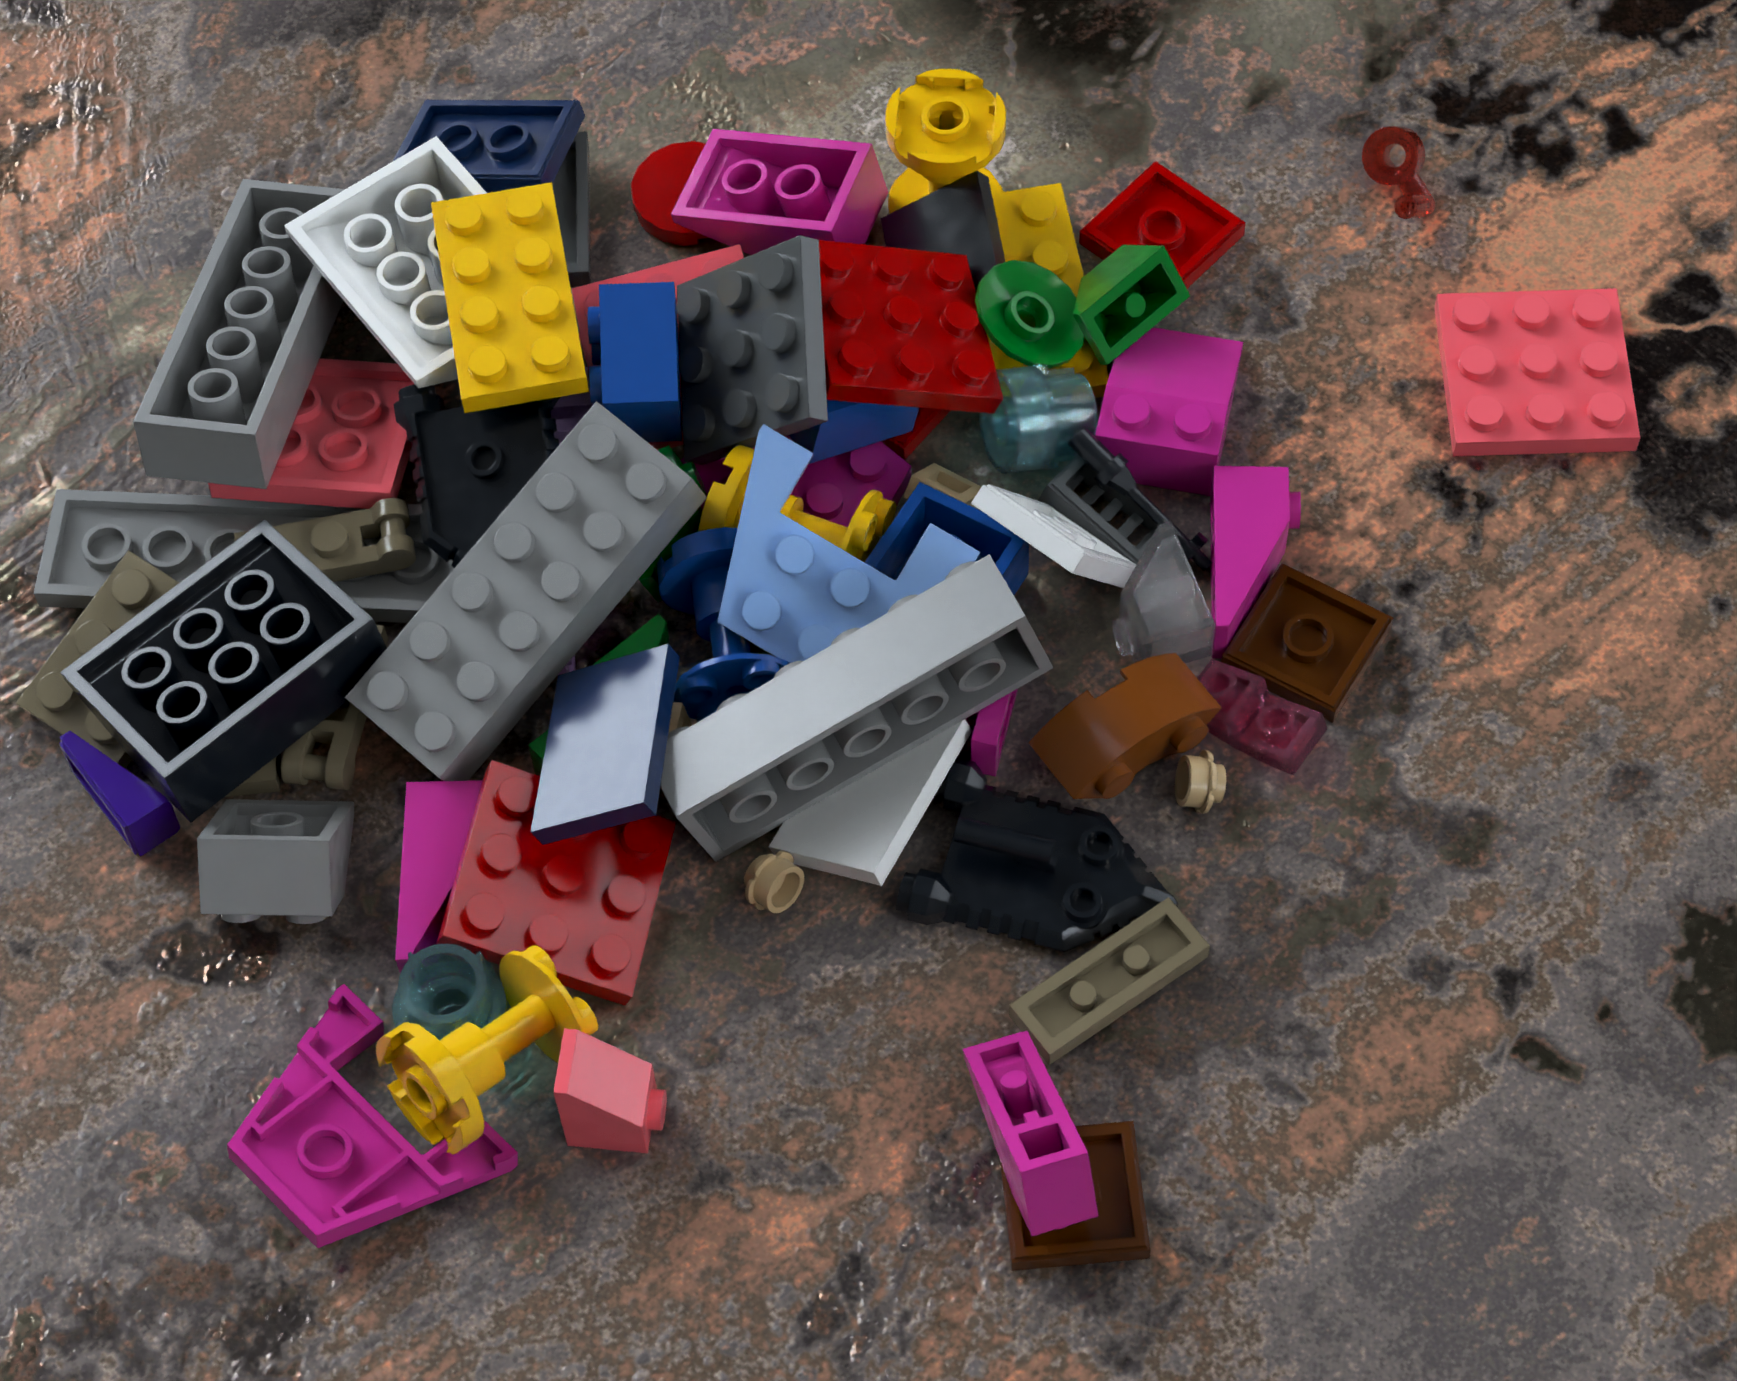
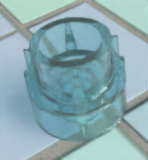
M1043 364L996 369L1004 399L994 414L979 413L986 453L990 462L999 473L1011 474L1057 468L1058 462L1070 461L1077 455L1067 443L1084 426L1095 436L1098 415L1094 393L1088 380L1082 374L1075 373L1074 367L1048 370L1047 365Z
M436 944L426 947L416 954H413L411 951L408 953V961L400 973L398 988L393 999L392 1015L395 1028L404 1022L419 1024L440 1040L466 1022H471L481 1029L510 1008L501 980L495 973L492 964L484 959L480 951L475 955L459 945ZM448 1007H462L461 1009L453 1013L439 1015L444 1009Z

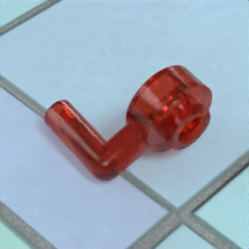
M1387 126L1374 131L1366 140L1362 150V162L1367 174L1377 183L1398 185L1403 196L1396 200L1394 209L1400 218L1410 219L1431 215L1435 209V200L1419 175L1425 162V148L1421 138L1413 130L1403 126ZM1396 144L1402 146L1406 153L1405 161L1399 167L1395 166L1390 160V151Z

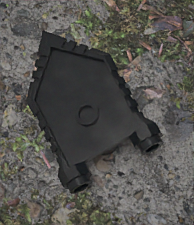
M414 384L399 390V400L394 403L396 422L406 430L408 441L412 442L413 449L409 452L411 462L415 463L416 467L413 470V478L419 487L415 491L417 502L421 503L422 513L419 517L423 543L446 562L452 560L451 566L453 568L460 563L560 445L559 439L554 436V432L557 431L556 419L551 418L550 412L554 409L560 397L464 413L463 406L445 410L444 400L436 394V389L433 385L418 389Z
M958 757L934 796V799L943 801V808L960 812L942 873L920 869L917 874L906 872L900 885L896 903V910L907 913L908 921L924 925L941 922L955 924L958 921L966 923L965 927L978 930L979 927L987 929V933L999 935L1001 932L1006 933L1008 938L1021 941L1022 938L1035 941L1034 945L1062 952L1094 941V935L1096 934L1101 938L1112 934V928L1114 927L1121 930L1130 923V920L1137 919L1168 897L1178 907V902L1173 895L1163 887L1152 872L1145 870L1147 866L1140 857L1135 858V851L1129 843H1123L1124 837L1104 813L1076 806L1073 810L1062 808L1059 802L1048 800L1047 803L1039 802V797L1028 795L1025 799L1018 797V792L1007 790L1005 793L997 792L996 787L987 785V779L975 761Z

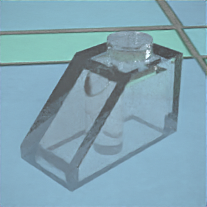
M1171 521L1159 524L1121 592L1119 618L1112 621L1116 645L1123 657L1131 655L1134 663L1166 653H1177L1184 663L1209 657L1212 653L1215 622Z

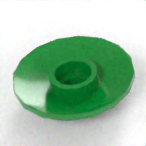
M1010 260L994 265L979 282L975 298L979 322L990 340L1008 357L1029 367L1051 369L1068 363L1083 346L1085 336L1073 316L1076 297L1071 288L1052 271L1033 262Z

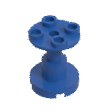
M714 528L687 535L671 545L672 557L665 562L660 557L656 566L659 593L662 600L675 610L694 615L697 634L702 639L711 642L713 658L695 665L682 674L675 686L673 701L683 703L689 718L695 719L696 722L715 713L719 705L726 699L737 694H747L772 680L782 667L790 663L772 655L751 653L750 641L717 622L737 528Z

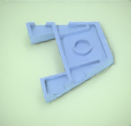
M763 424L756 440L717 622L777 658L790 663L805 661L829 647L832 641L844 631L864 627L888 613L890 607L898 600L909 595H919L945 580L949 572L955 567L966 562L976 561L980 554L978 550L930 523L896 580H893L781 513L783 506L814 454Z

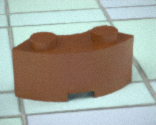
M1177 653L1152 656L1120 669V674L1125 679L1123 682L1112 687L1097 698H1094L1086 690L1051 718L1028 742L1073 799L1113 798L1123 792L1133 781L1134 775L1146 766L1166 756L1187 752L1206 737L1209 730L1207 724L1222 707Z

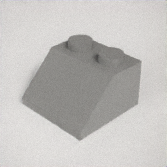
M226 799L197 838L200 914H221L222 920L232 923L254 921L259 919L261 915L286 916L287 921L295 924H312L323 921L326 916L332 917L345 895L354 822V801Z

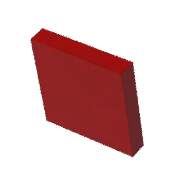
M1155 161L1080 230L1079 244L1102 260L1106 259L1122 245L1164 246L1188 289L1244 236L1246 222Z

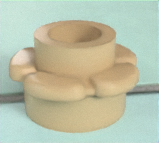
M1202 750L1199 756L1183 755L1180 758L1175 776V796L1179 806L1194 807L1196 812L1205 814L1209 812L1213 803H1220L1223 800L1226 790V770L1224 765L1213 762L1214 756L1211 751Z
M780 850L775 855L764 854L757 857L749 865L745 873L746 900L758 910L766 908L772 913H781L787 910L802 891L804 885L803 870L793 864L794 858L787 851Z

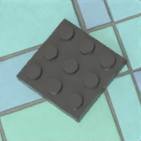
M799 235L677 286L684 462L692 461L694 464L705 465L727 457L730 451L738 445L754 448L758 432L763 424L783 436H788L828 421L819 240Z

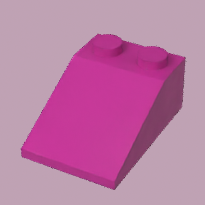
M713 129L671 213V217L674 223L728 246L740 244L742 251L750 255L799 235L817 240L865 244L888 195V189L872 143Z
M1153 327L1114 359L1105 388L1095 437L1115 457L1121 453L1129 461L1126 466L1137 484L1210 496L1213 467L1220 466L1244 342Z

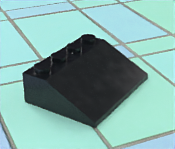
M264 519L60 673L154 786L191 823L348 701L345 697L387 647L373 618Z

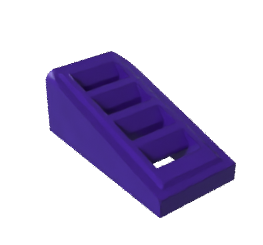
M68 731L59 737L61 741L59 745L71 772L135 855L138 853L141 857L180 830V824L167 797L72 731Z

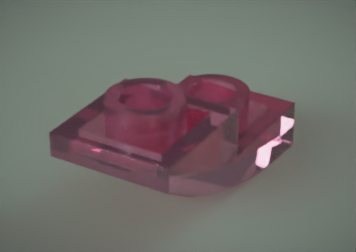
M1211 659L1197 677L1222 707L1207 724L1208 732L1235 749L1283 772L1294 775L1327 731L1323 713L1269 694L1265 680L1261 676Z

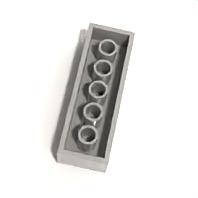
M249 179L242 180L133 421L146 476L267 489L343 302L339 294L289 237L284 225L345 189Z
M596 401L345 698L443 781H469L707 497L688 474Z
M989 554L976 562H966L955 567L949 572L945 580L923 593L909 595L898 600L890 607L888 613L864 627L844 631L832 641L829 647L805 661H795L785 665L775 674L772 680L747 694H737L726 699L719 705L715 713L694 725L680 727L669 732L660 787L676 818L713 860L717 862L780 826L786 820L1053 669V666L1027 617Z

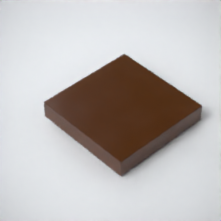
M1281 563L1223 653L1220 667L1333 723L1390 632L1393 617Z
M1134 1121L1075 1126L1088 1151L1098 1217L1078 1222L1062 1229H1055L1031 1236L1012 1195L999 1158L1011 1271L1150 1258L1151 1249Z

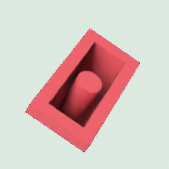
M564 1028L553 1094L567 1146L648 1154L651 1130L662 1131L667 1104L666 1090L657 1089L652 1064L580 1030Z

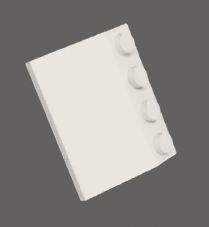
M437 136L284 225L289 237L418 389L458 379L431 202L487 193Z

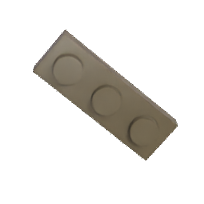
M1168 897L1009 1004V1017L1021 1031H1028L1039 1054L1048 1065H1051L1208 958L1210 945Z

